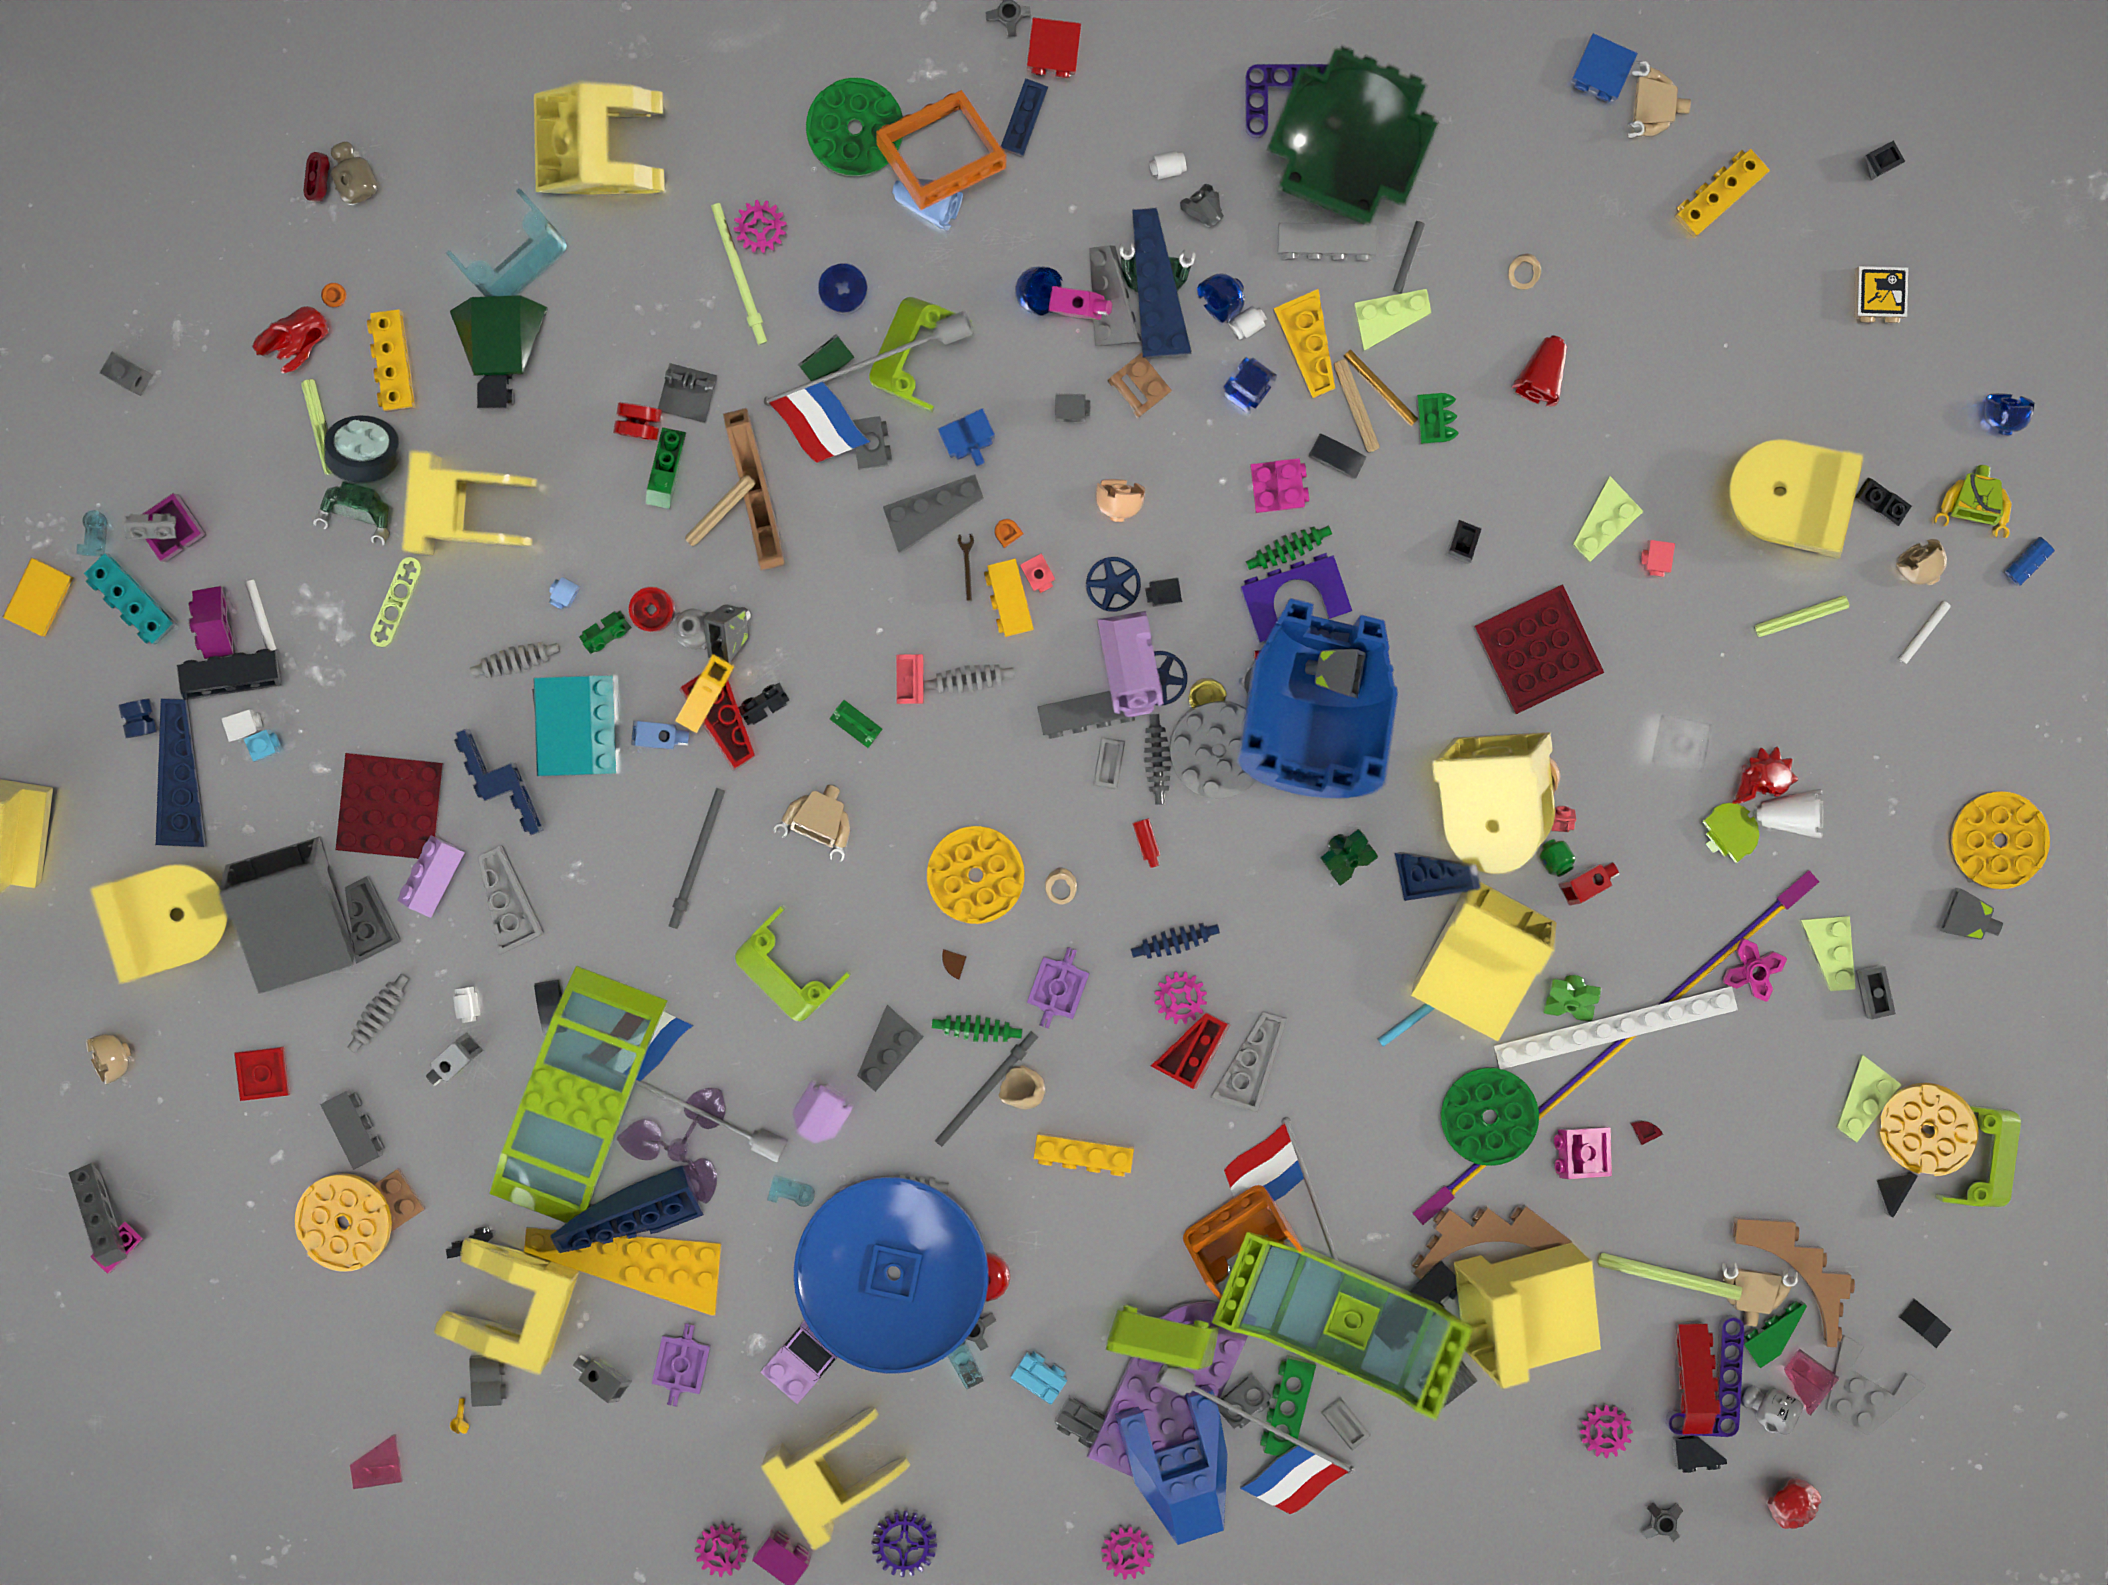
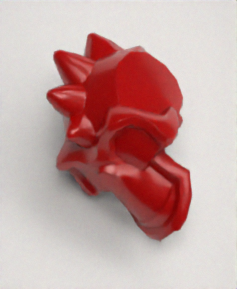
M1761 747L1757 758L1751 757L1749 759L1750 764H1743L1744 772L1742 773L1740 785L1732 804L1750 801L1756 797L1757 792H1762L1763 795H1766V793L1774 794L1775 797L1784 794L1792 784L1798 781V777L1791 771L1793 759H1781L1778 747H1775L1770 754Z

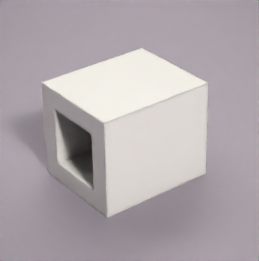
M252 709L222 718L229 742L259 733V727H262L259 714H254Z

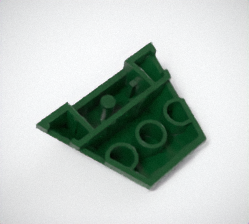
M521 295L471 297L450 310L473 375L523 374L533 349L532 345L535 337L539 334L542 319L546 315L548 308Z

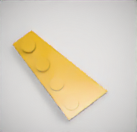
M1316 289L1273 309L1312 399L1335 389L1319 289Z

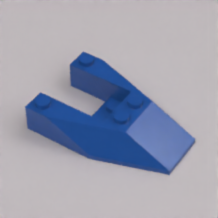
M1208 1385L1198 1387L1215 1396L1213 1390ZM1193 1390L1190 1394L1186 1393L1185 1396L1197 1438L1157 1451L1153 1449L1144 1413L1139 1407L1115 1413L1134 1483L1177 1545L1224 1531L1228 1453L1220 1413L1216 1402Z

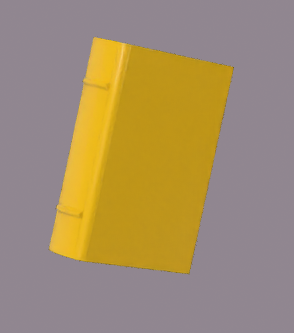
M31 557L2 617L45 637L74 577Z

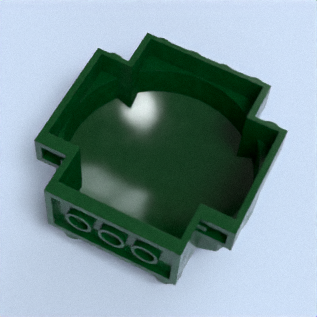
M1341 46L1340 49H1334L1324 75L1319 74L1320 69L1307 64L1306 68L1300 67L1267 151L1289 160L1278 190L1369 226L1381 198L1400 206H1405L1439 122L1435 121V116L1424 111H1421V114L1416 113L1427 87L1426 84H1423V78L1413 74L1406 77L1399 74L1401 70L1387 64L1384 68L1377 65L1378 60L1366 55L1362 59L1354 55V50Z

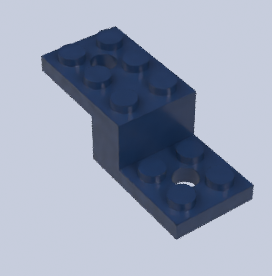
M470 729L456 732L457 738L454 739L459 753L464 752L467 759L464 762V766L468 775L474 776L476 784L473 787L477 797L483 798L484 801H489L512 791L513 795L510 796L515 810L519 809L522 814V818L519 821L524 832L529 831L530 835H534L544 831L516 763H510L488 773Z

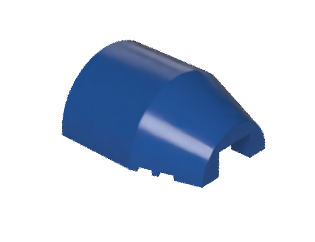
M1290 598L1253 664L1238 757L1239 765L1249 776L1259 782L1294 794L1319 798H1352L1371 794L1385 784L1398 690L1394 685L1392 674L1394 669L1389 659L1388 651L1390 648L1385 621L1360 615L1354 625L1312 616L1313 603ZM1357 649L1365 652L1366 657L1358 699L1315 685L1316 675L1306 674L1305 667L1307 661H1318L1322 650Z

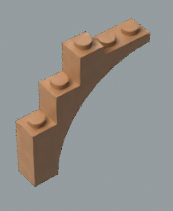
M744 408L724 413L725 427L739 480L748 475L755 482L754 486L744 495L760 569L764 570L784 565L779 529L748 410Z
M1524 1204L1521 1208L1517 1206L1511 1213L1509 1218L1512 1220L1510 1223L1506 1222L1487 1206L1483 1210L1479 1208L1471 1218L1474 1222L1471 1225L1451 1209L1447 1208L1445 1211L1441 1209L1433 1219L1435 1222L1433 1227L1440 1234L1438 1237L1433 1235L1426 1245L1428 1250L1423 1256L1419 1254L1411 1264L1413 1267L1411 1272L1421 1280L1435 1264L1449 1254L1467 1246L1484 1242L1505 1241L1523 1244L1542 1251L1572 1243V1241Z
M1734 1217L1732 1240L1734 1243L1755 1246L1771 1252L1785 1260L1801 1275L1811 1289L1819 1307L1823 1324V1343L1827 1347L1837 1348V1341L1841 1342L1842 1327H1838L1839 1317H1843L1844 1310L1840 1299H1850V1293H1854L1855 1280L1851 1279V1274L1848 1272L1822 1271V1267L1827 1265V1253H1823L1824 1249L1822 1247L1794 1245L1795 1241L1799 1240V1227L1796 1226V1222L1793 1220Z

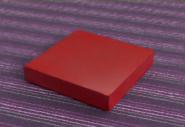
M284 1047L234 1053L240 1101L290 1095Z

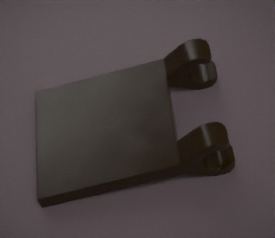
M959 534L957 538L958 544L964 552L967 602H972L969 552L974 544V538L972 534H969L970 542L964 544L961 542L962 536Z

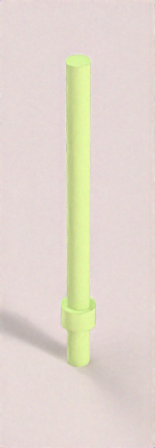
M713 204L711 208L748 314L746 318L748 325L752 327L758 345L767 342L761 325L763 320L761 314L757 313L721 204Z

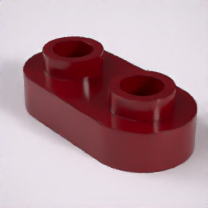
M312 152L307 158L303 192L305 198L310 201L319 202L327 193L330 162L324 153Z

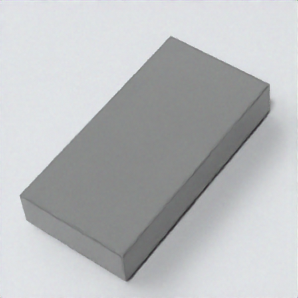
M1101 737L1094 786L1118 788L1125 741Z
M1341 1397L1321 1412L1352 1451L1371 1436Z

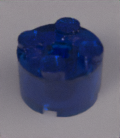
M843 263L833 265L823 272L819 279L818 291L826 308L836 314L848 315L856 312L863 306L868 296V285L863 273L857 267ZM845 283L848 284L849 292L840 295L837 286H843Z
M1245 357L1238 366L1239 373L1235 378L1231 376L1223 389H1225L1224 397L1249 415L1251 414L1250 407L1256 409L1271 389V386L1268 385L1271 379L1275 381L1277 374L1255 358L1249 359Z

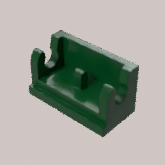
M835 334L801 361L798 366L810 381H814L837 372L851 361L854 356Z

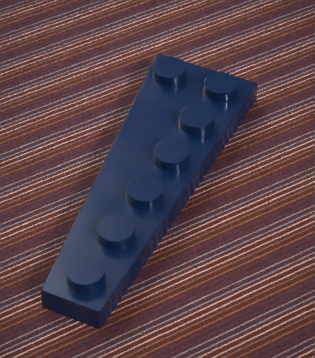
M1157 208L1133 209L1132 217L1143 358L1191 354V347Z

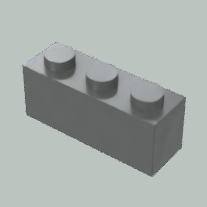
M348 1090L320 1104L353 1170L382 1156V1143L377 1136L373 1137L370 1131L372 1124L366 1114L362 1115L359 1109L361 1102L356 1093L352 1094Z

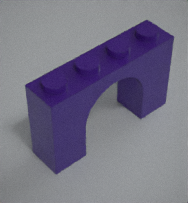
M1324 553L1313 557L1314 562L1306 565L1304 560L1291 564V570L1282 573L1280 568L1268 572V578L1258 580L1257 576L1244 580L1245 585L1241 586L1240 589L1259 643L1268 639L1278 621L1274 609V598L1278 589L1288 581L1303 580L1312 584L1321 597L1328 619L1352 611L1334 555L1328 557V554Z

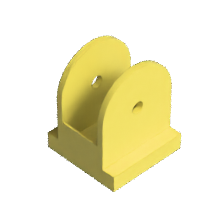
M1771 440L1761 443L1749 450L1734 469L1730 484V495L1735 515L1749 533L1761 540L1840 559L1863 464V455L1847 451L1840 452L1789 440ZM1778 487H1783L1787 490L1784 496H1776L1773 492Z
M411 451L403 551L414 554L434 555L435 540L532 546V538L463 532L467 483L536 488L537 479L441 470V457L429 452Z
M1551 732L1457 737L1434 760L1435 781H1439L1446 837L1454 853L1464 863L1475 864L1478 871L1485 873L1501 874L1511 872L1527 863L1548 837L1555 819V802L1549 757L1553 751Z
M184 865L164 866L90 888L120 984L204 957L215 948L225 931L227 916L219 896V887L208 875L193 867ZM174 908H181L184 911V917L179 922H174L170 917V913Z
M875 1407L867 1409L843 1422L793 1455H790L783 1442L765 1454L761 1467L813 1550L831 1540L834 1528L832 1519L883 1488L910 1466L907 1457L900 1458L844 1490L823 1457L824 1454L870 1424L879 1415Z

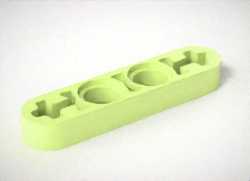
M405 558L398 566L371 631V641L376 646L386 647L392 643L422 572V565L415 558ZM411 561L414 562V567L417 568V571L415 573L411 572L408 579L413 580L412 584L399 580L400 575L406 576L407 570L404 566L405 564L410 565ZM398 584H404L408 589V593L404 598H398L394 593V589ZM391 606L398 610V617L392 621L385 617V610ZM381 620L386 624L394 625L393 629L387 627L385 634L389 636L388 640H382L379 643L376 633L383 631L384 625H380Z

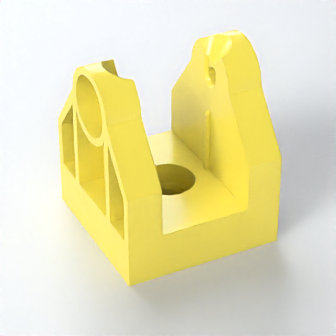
M576 83L535 93L536 192L582 195L653 194L665 192L664 169L634 163L608 162L607 118L651 117V114H663V93L636 86Z
M464 1238L461 1262L481 1269L507 1282L534 1290L536 1293L523 1331L501 1323L446 1311L436 1323L434 1333L481 1355L540 1374L550 1361L579 1270L525 1253L521 1250L473 1238Z

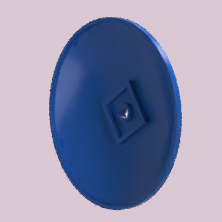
M883 1177L862 1181L845 1188L827 1200L813 1215L804 1229L794 1262V1287L797 1302L804 1320L815 1337L830 1352L843 1361L858 1368L878 1373L897 1374L920 1370L937 1363L955 1351L969 1336L978 1322L984 1308L989 1284V1269L984 1244L974 1223L966 1212L954 1200L938 1189L919 1181L900 1177ZM895 1266L899 1268L901 1272L899 1279L893 1280L888 1276L889 1267Z

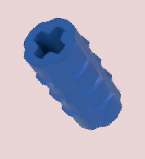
M2038 537L2015 562H2012V565L2005 573L2017 585L2021 586L2055 550L2045 539Z

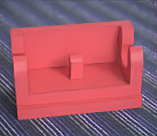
M923 654L896 655L897 704H924Z

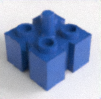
M983 408L938 428L951 458L956 456V459L959 460L971 454L976 466L985 463L980 450L993 444L992 439L995 438V434Z

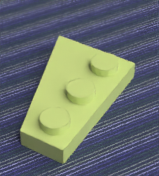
M1427 289L1354 303L1363 351L1431 314Z
M1611 476L1608 477L1573 543V546L1589 562L1644 512Z
M1850 916L1800 920L1829 990L1856 989Z
M1862 1054L1836 1126L1855 1142H1858L1889 1099L1902 1085Z

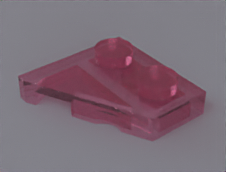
M1800 1348L1784 1368L1810 1416L1839 1380L1837 1375Z
M396 1435L390 1436L350 1464L353 1489L400 1483L403 1481Z

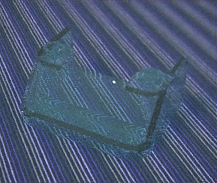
M520 188L516 192L532 209L525 215L522 222L523 229L530 238L497 268L493 270L488 263L481 260L471 263L466 268L450 250L446 253L485 297L520 294L556 262L567 249L565 238Z

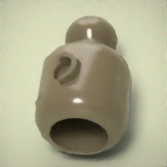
M346 141L338 143L331 148V156L338 163L332 169L331 176L336 186L335 190L338 191L341 199L345 203L355 204L372 197L377 191V182L367 160L362 157H354L353 146Z

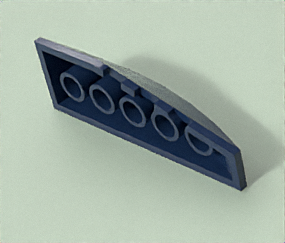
M681 1165L610 1195L571 1219L550 1235L557 1251L563 1253L590 1247L593 1242H603V1244L613 1242V1238L627 1236V1239L637 1237L636 1233L650 1231V1234L659 1233L704 1214L692 1182L684 1166Z

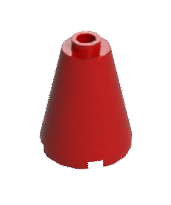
M1555 335L1544 338L1512 385V388H1517L1515 392L1519 396L1536 404H1539L1540 400L1546 401V406L1550 407L1558 404L1567 353V345L1564 343V339Z

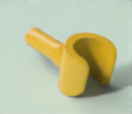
M459 1398L456 1417L450 1422L451 1430L457 1434L460 1432L466 1434L469 1430V1424L463 1421L465 1399Z

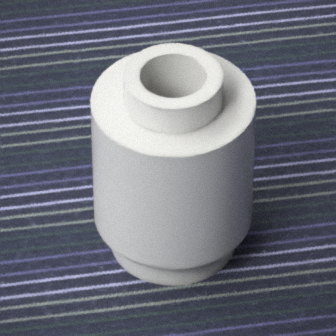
M1177 151L1154 155L1153 161L1149 162L1152 176L1156 175L1158 180L1181 175V172L1187 171L1183 152L1177 153Z
M1251 306L1233 318L1234 321L1229 323L1239 340L1244 337L1247 339L1266 326L1264 321L1267 318L1260 307L1255 309L1254 306Z
M474 987L455 989L453 1001L456 1019H461L462 1023L476 1021V1016L480 1015L478 995L477 992H474Z

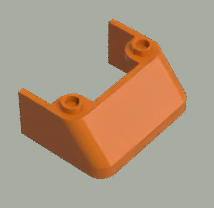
M1261 1185L1252 1186L1188 1228L1183 1235V1242L1205 1284L1219 1300H1221L1223 1294L1218 1284L1225 1280L1230 1273V1265L1227 1260L1239 1253L1247 1232L1263 1236L1267 1234L1270 1238L1282 1241L1288 1238L1299 1252L1304 1250L1291 1225L1268 1191Z

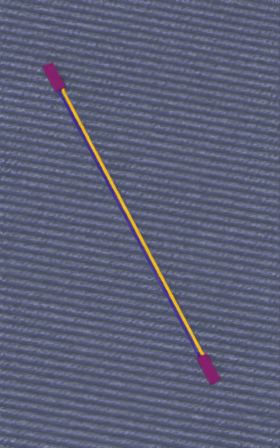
M1807 870L1776 897L1777 901L1658 1005L1679 1000L1737 949L1742 938L1748 940L1781 910H1788L1819 883L1818 879L1810 870ZM1636 1036L1617 1040L1538 1108L1539 1120ZM1474 1163L1449 1186L1444 1185L1412 1214L1424 1225L1455 1198V1193L1484 1169L1486 1165Z

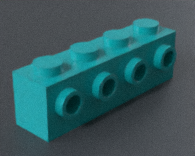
M104 553L83 573L88 578L86 583L94 591L99 589L105 595L103 600L112 609L117 607L122 613L120 618L128 626L133 624L139 630L137 635L146 644L149 642L157 644L177 625L110 554Z

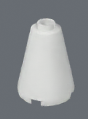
M1822 789L1762 801V806H1757V821H1762V826L1814 838H1822L1823 834L1818 833V828L1823 829V801L1818 799V795H1823Z

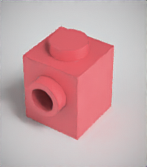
M1649 540L1647 550L1643 549L1641 564H1645L1644 570H1649L1651 576L1664 577L1665 573H1671L1675 543Z
M1042 553L1020 565L1033 591L1039 590L1042 593L1053 587L1051 582L1055 578Z

